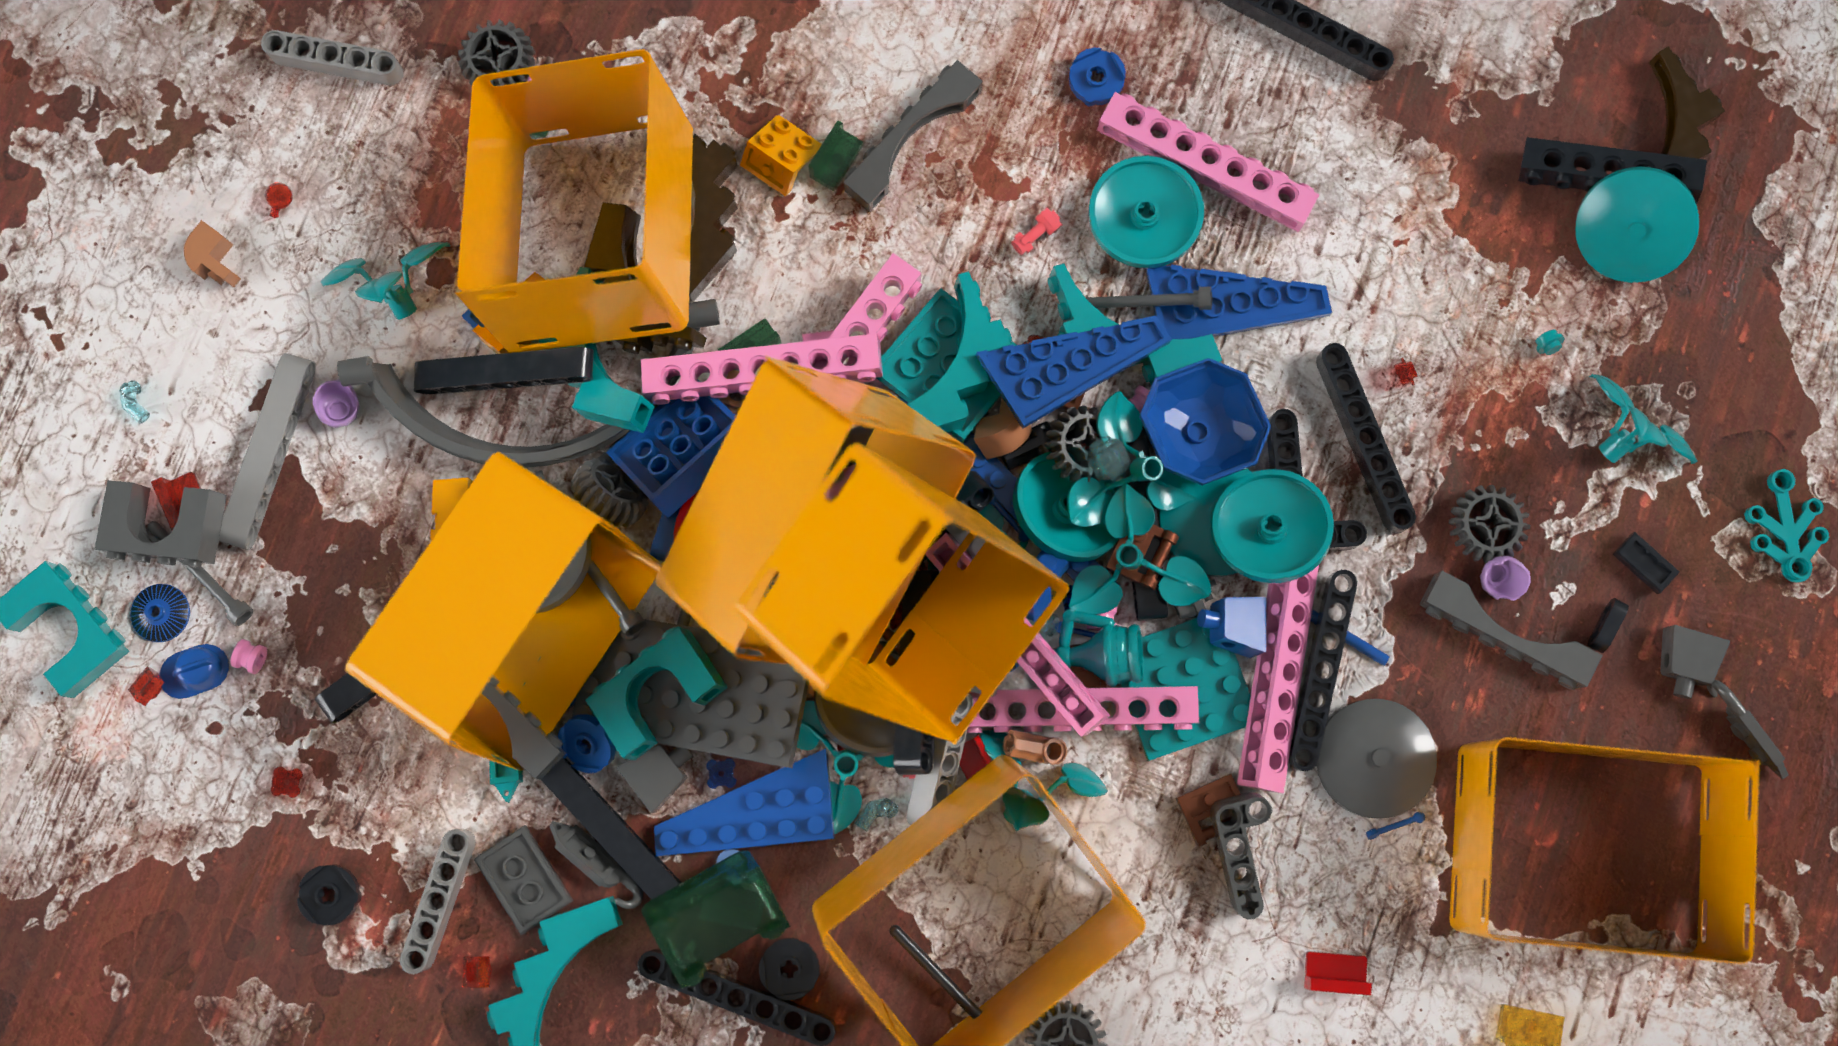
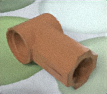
M1009 730L1007 736L1004 737L1003 748L1005 755L1009 757L1058 765L1067 756V746L1059 738ZM1048 745H1049V746H1050V754L1047 756L1046 750H1047V747H1048Z

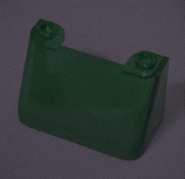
M748 850L739 851L652 899L641 910L654 939L682 989L687 986H694L703 980L704 974L707 971L706 963L753 936L759 934L762 938L773 940L780 937L786 929L791 927L760 866Z

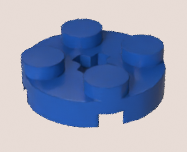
M1097 47L1086 49L1076 56L1070 67V88L1074 95L1087 106L1107 104L1115 92L1120 94L1123 90L1126 75L1125 66L1120 57L1112 51L1109 53ZM1093 71H1096L1098 74H1104L1101 82L1091 80Z
M588 714L573 716L558 732L557 737L564 743L561 748L566 752L563 758L565 759L568 756L574 763L572 767L580 772L597 773L615 758L616 748L595 716ZM582 740H588L592 747L588 749L587 744L582 743Z

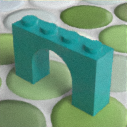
M44 561L0 598V622L7 630L21 632L51 608L65 606L72 612L78 625L76 642L73 648L43 675L61 697L75 698L130 651L124 645L126 642L125 638L117 630L111 629L107 625V616L99 608H93L89 603L88 599L90 596L81 586H75L71 581L70 577L72 574L61 563L55 564Z
M679 626L667 630L658 643L643 649L639 653V658L631 664H626L619 668L614 678L609 682L598 685L593 690V694L586 699L589 707L622 758L635 761L658 743L643 720L638 707L641 687L653 674L664 670L671 671L692 702L704 706L728 688L690 630Z

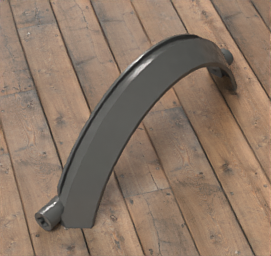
M716 299L689 303V322L687 327H691L699 332L702 327L720 325ZM673 345L669 356L692 354L694 347H692L691 351H687ZM369 356L337 362L338 376L343 387L367 383L380 403L413 434L451 455L480 464H485L496 452H501L524 468L558 464L596 452L631 431L606 424L591 433L551 445L528 447L490 443L461 433L435 418L407 391L391 364L373 363V359ZM680 376L672 377L668 385H675Z

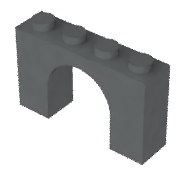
M107 480L95 550L107 552L106 558L125 560L127 555L132 556L131 560L150 563L151 558H157V563L173 566L176 565V561H183V566L201 568L202 563L215 564L227 495L210 489L184 487L179 517L174 529L167 537L153 543L145 528V517L151 488L133 482Z

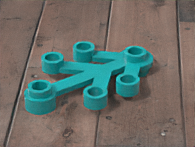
M1780 469L1768 476L1767 485L1775 493L1781 524L1766 514L1765 509L1759 505L1746 509L1744 517L1747 522L1760 524L1785 543L1786 552L1772 544L1770 537L1766 534L1752 537L1750 540L1751 549L1755 552H1764L1781 564V572L1788 581L1799 583L1810 577L1813 569L1810 560L1821 544L1829 540V532L1824 527H1816L1809 530L1807 534L1808 542L1800 551L1799 538L1814 517L1823 512L1824 505L1817 498L1804 501L1802 513L1794 523L1788 491L1794 488L1796 480L1792 472ZM1776 478H1779V479L1781 480V482H1782V486H1781V487H1778V486L1776 485V483H1775V479H1776ZM1810 503H1813L1816 506L1815 512H1812L1810 510ZM1753 510L1758 512V519L1752 517ZM1816 531L1821 534V541L1815 538ZM1759 538L1764 541L1763 548L1757 544ZM1793 563L1798 566V568H1799L1798 573H1795V572L1793 571V569H1792V564H1793Z

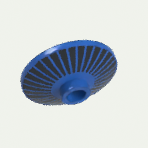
M155 584L145 588L137 595L131 607L130 617L133 628L141 637L149 641L166 642L174 639L186 628L190 618V605L186 596L178 588L168 584ZM159 607L160 613L154 617L152 615L153 609Z

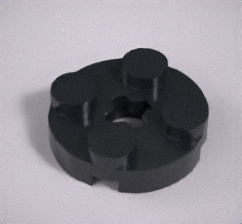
M337 864L318 866L310 870L302 878L299 885L300 890L297 904L302 915L311 923L324 926L335 925L344 922L355 912L358 903L361 901L362 893L356 877L348 869ZM325 887L329 890H335L333 902L330 900L323 901L322 897L325 895L323 889Z
M784 938L774 942L765 951L759 964V975L763 986L775 997L782 1000H796L804 997L814 988L820 974V962L817 953L809 943L797 938ZM787 960H792L793 965H798V971H795L794 977L791 978L788 977L786 972L782 973L781 967L786 966Z

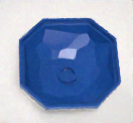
M1210 358L1156 377L1139 415L1154 451L1163 464V470L1201 486L1256 465L1271 429V424L1248 375Z

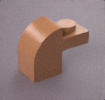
M201 220L190 233L184 245V258L187 265L204 280L210 276L220 285L226 281L232 287H235L241 280L240 277L220 263L233 244Z
M1002 398L999 414L982 418L977 424L974 441L985 458L991 459L1009 454L1018 449L1029 438L1032 427L1029 425L1022 429Z

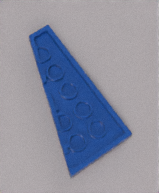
M1179 265L1145 268L1151 295L1193 293V290H1199V287L1211 286L1212 310H1199V307L1194 308L1193 305L1153 306L1155 315L1171 339H1192L1210 334L1216 337L1322 318L1332 314L1326 285L1296 281L1272 280L1273 278L1247 277L1245 274L1208 269L1195 270L1182 268Z
M1155 315L1122 322L1119 325L1104 328L1101 326L1092 328L1090 331L1072 332L1037 339L1031 343L1003 346L1002 349L992 351L976 352L975 356L1023 429L1166 346L1172 339Z
M825 748L794 762L793 768L783 767L654 826L656 856L835 839L828 750Z

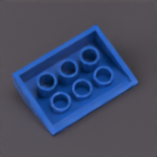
M701 396L698 400L690 402L682 401L681 399L670 400L668 404L658 405L652 411L644 433L633 430L629 431L606 453L664 516L669 518L701 488L736 415L718 398H712L711 396Z

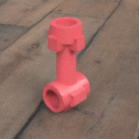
M1047 207L1035 218L1038 224L1025 235L1019 232L1014 236V240L1011 242L1013 248L1020 255H1023L1025 252L1028 254L1034 248L1032 243L1043 233L1047 232L1050 236L1062 226V223L1059 221L1061 218L1054 210L1050 211Z

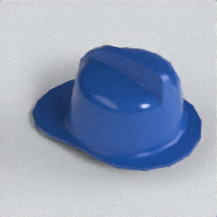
M210 644L197 645L180 651L167 658L163 663L159 673L160 685L165 693L178 699L189 698L212 690L221 685L226 679L229 671V659L223 650Z

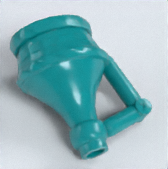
M1067 609L1063 613L1059 646L1053 650L1069 668L1076 666L1086 669L1107 682L1108 686L1112 688L1117 684L1131 680L1136 683L1143 681L1144 657L1139 625L1133 624L1129 627L1115 625L1114 620L1110 617L1075 611L1074 609ZM1074 622L1102 628L1085 643L1076 647H1069Z

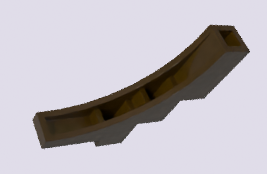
M1668 46L1659 51L1649 62L1659 81L1666 108L1667 126L1665 143L1661 154L1704 159L1712 150L1709 147L1707 138L1700 134L1698 130L1714 122L1725 110L1722 107L1720 98L1713 94L1710 88L1701 93L1698 91L1696 82L1692 77L1688 76L1682 67L1679 56L1673 53Z
M693 134L692 183L695 193V217L690 240L689 299L692 302L697 299L737 252L734 243L735 238L723 228L719 231L738 209L734 199L736 196L730 189L722 185L738 167L735 158L736 153L726 143L720 145L714 139L707 146L705 141L696 134Z
M603 202L584 267L589 268L594 273L638 266L636 258L637 234L641 215L627 205ZM634 274L598 279L604 281V284L635 280L637 278ZM669 323L635 326L630 329L632 332H641L672 326ZM686 326L679 332L614 341L623 345L622 350L632 354H639L640 351L652 352L654 345L667 347V343L674 344L675 347L691 351L692 347L704 349L707 337L695 329Z

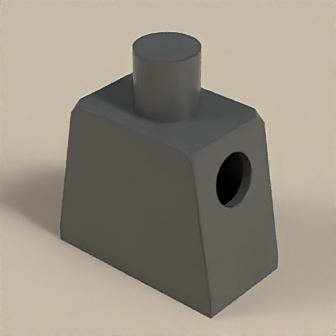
M1678 625L1664 627L1660 672L1663 676L1676 679L1673 695L1692 699L1695 685H1711L1729 647L1730 640Z
M658 744L645 752L637 760H628L619 765L617 769L650 813H656L688 778L681 769V766L690 760L693 755L689 749L676 747L669 753L662 744Z

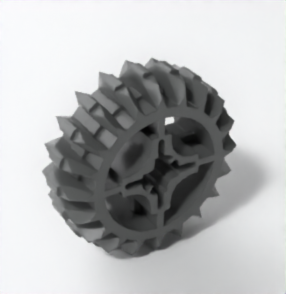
M500 19L495 26L489 20L486 23L487 27L482 28L481 25L477 24L476 29L478 31L476 33L468 31L467 35L470 40H461L464 49L458 50V55L461 58L459 66L463 70L464 78L469 80L471 86L477 77L484 75L478 69L484 68L485 71L493 70L496 73L507 71L511 65L513 66L509 70L535 66L536 63L534 57H532L535 55V50L533 46H530L532 42L529 36H524L523 29L520 27L516 29L515 25L511 22L505 26L504 22ZM498 41H507L514 44L515 46H502L498 43ZM496 50H497L498 53H499L498 59H497L498 66H497V64L495 63V61H496V56H497ZM516 75L490 81L494 86L526 82L524 75Z
M1085 405L1078 407V410L1075 407L1067 409V413L1061 412L1057 415L1058 420H1053L1050 423L1053 430H1049L1045 434L1051 441L1045 443L1044 447L1052 451V453L1047 455L1046 459L1051 460L1054 458L1056 463L1053 464L1052 469L1057 470L1061 468L1060 478H1066L1070 475V483L1088 477V482H1090L1091 477L1100 482L1101 478L1105 479L1110 476L1109 470L1112 471L1117 468L1118 465L1114 460H1119L1123 456L1116 451V449L1121 448L1120 442L1109 446L1101 440L1097 431V408L1092 407L1088 411ZM1076 423L1073 438L1065 440L1069 427ZM1093 430L1097 433L1099 438L1095 436ZM1080 441H1083L1082 444L1085 443L1086 446H1092V447H1090V448L1084 450L1085 447L1082 448L1081 444H1076V443H1078V442H1080ZM1102 450L1098 463L1091 468L1094 453ZM1068 452L1073 455L1075 462L1070 458Z
M597 458L586 460L573 475L570 488L574 492L573 497L580 501L581 505L608 523H612L615 527L619 528L622 525L628 528L630 525H634L640 520L647 509L646 507L649 504L647 501L648 497L614 461L607 462L604 458L600 460Z
M1480 485L1475 488V492L1468 490L1465 492V498L1460 497L1456 500L1459 507H1453L1450 511L1456 517L1451 518L1448 523L1456 526V529L1450 531V535H1458L1459 540L1454 544L1456 547L1462 544L1465 546L1462 552L1463 555L1466 556L1473 552V561H1478L1483 557V561L1486 564L1494 557H1514V551L1522 550L1523 546L1520 542L1528 540V536L1522 531L1530 529L1531 525L1523 523V519L1528 518L1529 513L1520 512L1519 509L1524 506L1523 502L1517 504L1513 502L1516 499V494L1512 493L1506 497V488L1504 487L1496 492L1494 485L1487 486L1486 490ZM1485 502L1484 508L1481 509V516L1469 518L1473 506L1476 503ZM1499 507L1505 512L1508 519L1501 516ZM1490 519V522L1496 527L1488 529L1489 526L1486 527L1485 523L1482 522ZM1470 530H1474L1479 534L1480 542L1473 536ZM1510 530L1504 544L1494 547V541L1497 540L1498 533Z
M1069 1000L1065 1001V1010H1061L1057 1002L1053 1006L1055 1012L1050 1013L1047 1010L1044 1013L1046 1015L1044 1019L1041 1017L1036 1019L1035 1021L1039 1023L1038 1027L1030 1024L1027 1030L1035 1033L1034 1037L1026 1036L1024 1039L1025 1043L1034 1044V1046H1058L1056 1042L1064 1040L1067 1028L1069 1039L1075 1042L1073 1045L1068 1046H1107L1104 1042H1098V1039L1106 1036V1032L1104 1030L1095 1031L1102 1024L1100 1019L1089 1022L1094 1012L1089 1009L1084 1015H1081L1083 1010L1081 1003H1078L1075 1010L1072 1011V1004ZM1063 1018L1060 1031L1057 1034L1042 1036L1049 1024ZM1072 1019L1078 1020L1086 1026L1090 1040H1084L1073 1035Z

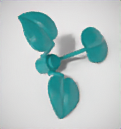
M432 242L414 248L400 260L401 264H403V274L401 271H392L378 279H372L361 267L366 263L365 259L355 258L336 266L320 282L322 286L333 285L349 278L354 273L361 274L368 282L355 290L356 295L360 298L382 303L384 299L396 319H403L412 315L417 310L410 296L414 291L410 286L408 270L411 266L425 261L441 248L451 246L449 242ZM402 276L404 277L405 288H402L401 284L395 285Z
M1591 374L1589 376L1597 380L1605 394L1614 403L1619 405L1622 410L1617 423L1609 431L1611 436L1598 446L1601 453L1609 461L1616 463L1627 452L1632 453L1635 449L1647 443H1654L1662 447H1666L1669 444L1679 454L1690 459L1691 464L1698 462L1686 440L1677 431L1664 424L1659 429L1655 424L1651 423L1643 412L1634 407L1631 398L1621 386L1601 375ZM1630 411L1636 429L1631 433L1626 429L1619 431ZM1637 435L1639 442L1634 443L1636 442L1634 437Z
M1121 391L1112 394L1102 405L1097 417V431L1101 440L1106 445L1112 446L1120 442L1122 449L1136 456V459L1132 461L1130 466L1131 475L1107 484L1102 488L1098 480L1092 477L1090 482H1088V477L1075 481L1068 492L1067 507L1068 519L1076 526H1093L1104 521L1106 510L1111 500L1110 496L1105 492L1136 480L1150 481L1146 487V495L1150 503L1159 510H1172L1197 498L1196 492L1189 480L1163 470V464L1159 458L1155 456L1145 457L1143 451H1137L1126 444V442H1133L1139 437L1143 424L1140 420L1138 409Z
M1124 484L1113 495L1105 515L1107 530L1114 538L1121 539L1128 536L1126 543L1122 544L1116 552V558L1119 562L1116 565V570L1113 576H1111L1109 571L1102 566L1096 565L1084 568L1074 581L1069 607L1075 611L1095 615L1113 610L1120 603L1123 596L1122 588L1114 581L1118 579L1123 568L1135 570L1141 565L1164 576L1159 582V592L1163 599L1171 605L1179 607L1189 606L1209 597L1212 590L1209 578L1203 568L1188 557L1177 556L1171 558L1168 561L1166 571L1143 559L1142 551L1135 544H1132L1134 535L1142 536L1150 531L1154 524L1155 512L1151 503L1144 496L1135 491L1130 485Z
M806 700L797 748L809 751L814 749L819 740H821L835 757L834 768L840 775L839 784L834 781H830L834 831L837 834L854 821L861 809L862 796L859 788L851 784L844 785L846 777L856 773L858 761L862 760L864 756L861 754L856 755L849 750L838 752L824 736L827 733L819 722L814 701ZM894 754L874 757L878 764L887 768H894Z
M984 730L982 733L977 734L980 736L985 746V751L990 757L995 759L1000 755H1005L1003 743L1004 737L1008 733ZM1011 757L1013 760H1015V761H1016L1018 764H1020V765H1021L1020 760H1025V759H1020V758ZM1078 763L1064 764L1061 768L1064 776L1058 778L1047 789V792L1051 794L1060 784L1067 783L1072 792L1086 797L1103 796L1108 792L1104 783L1092 770ZM1018 782L1002 794L1005 806L1003 816L1013 825L1015 831L1028 826L1040 825L1048 820L1050 814L1040 796L1035 798L1029 791L1018 789Z

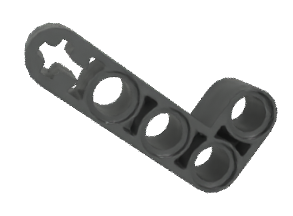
M1255 792L1218 800L1210 809V817L1231 904L1239 915L1248 920L1255 919L1262 914L1264 903L1246 828L1263 824L1272 815L1270 802ZM1260 801L1262 805L1259 813L1251 815L1249 813L1250 805ZM1225 809H1232V818L1227 822H1221V812ZM1233 838H1239L1238 848L1228 851V842ZM1240 867H1245L1246 875L1240 880H1235V871ZM1241 890H1245L1246 895L1251 899V901L1248 902L1249 907L1244 908L1243 906L1244 904H1246V899L1244 893Z

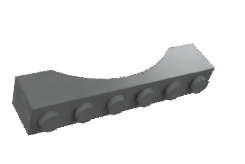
M956 60L952 66H945L938 76L939 80L933 86L928 85L922 91L917 104L914 107L912 105L908 106L900 117L902 120L895 127L893 125L890 126L882 135L883 140L878 146L870 147L863 156L864 161L857 168L853 166L844 176L845 192L869 213L889 193V180L893 164L907 140L921 127L937 118L964 112L982 92L983 81L960 61Z
M1444 571L1434 574L1419 604L1426 608L1425 613L1439 620L1442 617L1452 622L1451 626L1454 629L1465 634L1471 632L1479 636L1478 641L1492 648L1498 646L1506 651L1505 655L1518 662L1524 660L1532 664V670L1544 676L1550 674L1558 678V683L1570 690L1588 687L1603 656L1577 641L1563 644H1544L1529 641L1510 633L1485 613L1475 599L1469 584Z
M492 675L481 693L499 711L507 726L512 743L513 758L534 779L541 780L566 754L561 748L564 743L552 732H549L547 735L539 727L542 722L532 712L524 713L518 707L521 701L509 690L504 693L497 686L500 681Z

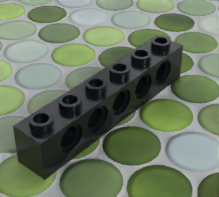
M1527 137L1518 181L1526 182L1529 185L1543 184L1555 186L1559 189L1573 188L1588 192L1598 181L1609 175L1606 173L1607 171L1616 172L1631 167H1651L1668 172L1683 182L1690 190L1697 204L1703 191L1707 160ZM1546 164H1554L1557 167H1549ZM1576 168H1584L1586 171H1579Z

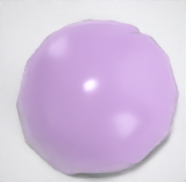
M340 380L326 381L316 389L313 397V407L318 418L323 424H327L330 427L338 428L349 425L356 419L360 409L359 399L353 387H343Z
M1498 556L1489 560L1484 565L1480 576L1482 588L1496 600L1505 598L1515 601L1527 592L1531 583L1529 570L1519 560L1510 556Z

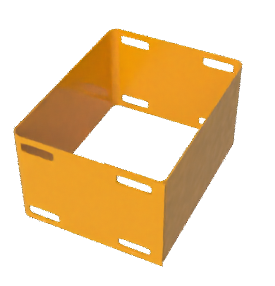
M638 49L484 74L477 77L472 84L457 286L461 292H455V294L509 353L682 331L688 325L693 127L647 50ZM641 56L645 61L613 68H605L602 63ZM516 75H529L532 79L526 82L494 86L490 81ZM648 116L647 123H640L637 118ZM647 128L644 241L641 263L634 268L534 282H517L526 151L535 145ZM557 129H566L569 133L563 136L532 139L529 135ZM634 274L637 278L635 280L608 284H595L593 281L598 278ZM669 323L672 326L641 332H632L630 329L635 326ZM545 338H556L557 340L533 345H519L518 343Z
M765 356L768 360L761 365L662 564L656 577V585L738 659L789 664L735 613L734 607L742 593L821 486L849 429L855 424L874 428L865 446L866 448L954 499L974 464L975 453L887 390ZM869 389L888 394L889 397L871 392ZM857 417L864 418V419H868V420H871V421H874V422L862 420V419H859V418H857ZM856 463V465H855V467H854V469H853V471H852V473H851V475H850L848 481L850 480V478L852 477V475L855 473V471H856V469H857V467H858V463ZM923 519L917 525L899 550L896 558L900 562L905 563L928 533L932 524L926 519ZM928 548L848 657L856 659L866 666ZM774 568L767 573L749 598L746 606L751 611L755 610L762 601L777 572ZM841 631L828 649L840 653L846 645L849 636L844 631ZM737 648L760 651L764 656L736 653Z
M853 444L844 452L737 600L734 611L824 697L950 741L955 745L1064 599L1069 586L975 510L861 444ZM853 459L858 463L855 473L835 500L830 502L825 498L827 490L845 465ZM923 519H926L932 524L928 533L905 563L900 562L896 558L899 550L917 525ZM950 522H954L969 530V534L914 609L904 619L877 658L872 663L864 666L860 661L848 657L940 530ZM978 535L985 539L986 542L964 570H961L957 563L974 538ZM774 568L779 573L776 582L756 609L751 611L746 606L749 598L767 573ZM1048 587H1051L1056 591L1053 600L1035 624L1030 627L1024 622L1025 617ZM911 629L915 632L913 640L891 667L886 663L887 657L906 631ZM841 631H844L849 636V639L841 652L838 653L828 649L836 636ZM976 686L982 691L981 695L964 719L956 726L951 721V718L968 693Z
M496 452L485 463L349 658L345 670L449 746L522 771L524 768L513 758L512 743L505 722L499 711L481 693L485 685L494 675L500 681L497 686L504 693L508 690L521 701L518 707L526 714L528 711L532 712L542 722L539 727L548 735L558 724L621 631V628L619 627V615L588 573L580 587L567 601L546 612L536 613V611L589 534L592 544L591 559L629 610L636 609L655 581L662 563L606 520L501 452ZM493 756L499 757V758L505 760L506 762L501 761V760H498V759H496V758L493 757Z
M1515 738L1494 739L1462 745L1458 751L1449 916L1451 927L1458 932L1500 941L1736 964L1749 962L1754 954L1759 760L1745 761ZM1497 747L1693 765L1700 768L1702 773L1699 834L1701 835L1698 938L1697 947L1694 951L1682 953L1489 933L1488 915ZM1490 752H1492L1491 793L1488 796ZM1464 755L1462 795L1460 797L1461 758ZM1752 777L1751 819H1750V821H1749V820H1748L1749 778ZM1710 779L1709 817L1706 820L1707 782ZM1457 875L1455 918H1453L1455 876ZM1484 879H1486L1484 924H1482L1483 883ZM1704 899L1707 900L1706 942L1702 941ZM1746 904L1750 906L1748 949L1744 948Z
M1007 755L996 757L820 896L812 905V913L824 947L902 1046L919 1045L884 1000L879 998L828 932L1024 777L1108 885L1112 892V899L1105 907L979 1007L982 1010L980 1016L975 1019L968 1016L932 1046H1004L1137 939L1145 930L1146 923L1143 916L1040 781Z

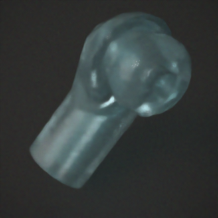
M130 380L128 383H123L119 389L121 406L132 418L142 424L150 417V413L137 402L136 395L141 393V385L135 380Z
M889 798L870 801L863 809L855 825L868 831L875 818L884 816L888 818L895 817L898 812V806Z

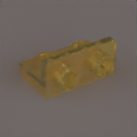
M1501 1003L1496 1040L1505 1043V1046H1561L1565 1017Z

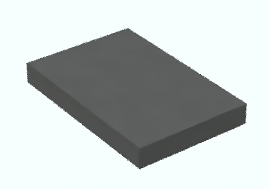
M526 825L474 858L477 866L521 935L540 924V921L549 918L574 901Z

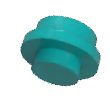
M1549 330L1535 340L1537 344L1536 350L1539 354L1546 353V355H1552L1562 348L1565 338L1557 330Z

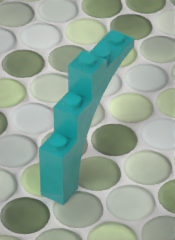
M1064 263L1053 266L1049 274L1048 286L1051 293L1056 294L1060 303L1058 304V312L1063 321L1066 320L1060 327L1059 334L1057 335L1090 331L1092 328L1101 326L1105 328L1119 325L1103 315L1085 298L1075 285ZM1210 334L1192 339H1172L1169 344L1130 367L1142 363L1143 377L1152 386L1156 377L1206 358L1220 363L1223 360L1214 337Z
M579 267L576 276L592 274L594 272L589 268ZM599 279L593 280L595 284H603V281ZM545 338L538 340L539 343L557 341L556 338ZM596 343L559 347H584L594 350L593 380L590 382L568 384L571 387L580 388L575 396L572 408L588 420L644 433L655 406L642 395L620 387L609 377L599 358Z
M969 271L958 274L954 285L961 317V334L956 357L945 375L929 391L907 404L946 433L963 428L969 412L967 404L962 398L985 392L990 377L975 356L976 352L1002 349L1003 346L1012 344L1010 331L1008 328H1004L1001 319L991 322L989 309L986 305L983 306L980 300L979 285L976 280H972Z
M614 896L540 921L541 928L538 929L539 938L543 946L547 945L549 951L514 963L513 978L518 988L521 987L523 992L488 1005L490 1011L487 1012V1019L491 1029H496L497 1035L509 1031V1046H540V1031L544 1009L552 988L565 967L581 949L597 937L623 925Z

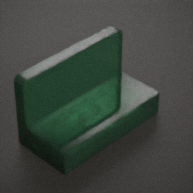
M838 120L808 166L810 178L832 191H835L864 146L862 140L844 131L841 121Z
M764 318L718 349V351L782 344L780 335L777 331L773 330L766 318Z

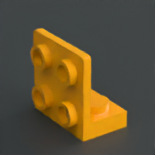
M777 115L747 141L740 166L786 196L792 191L798 171L822 150L823 144L782 116Z

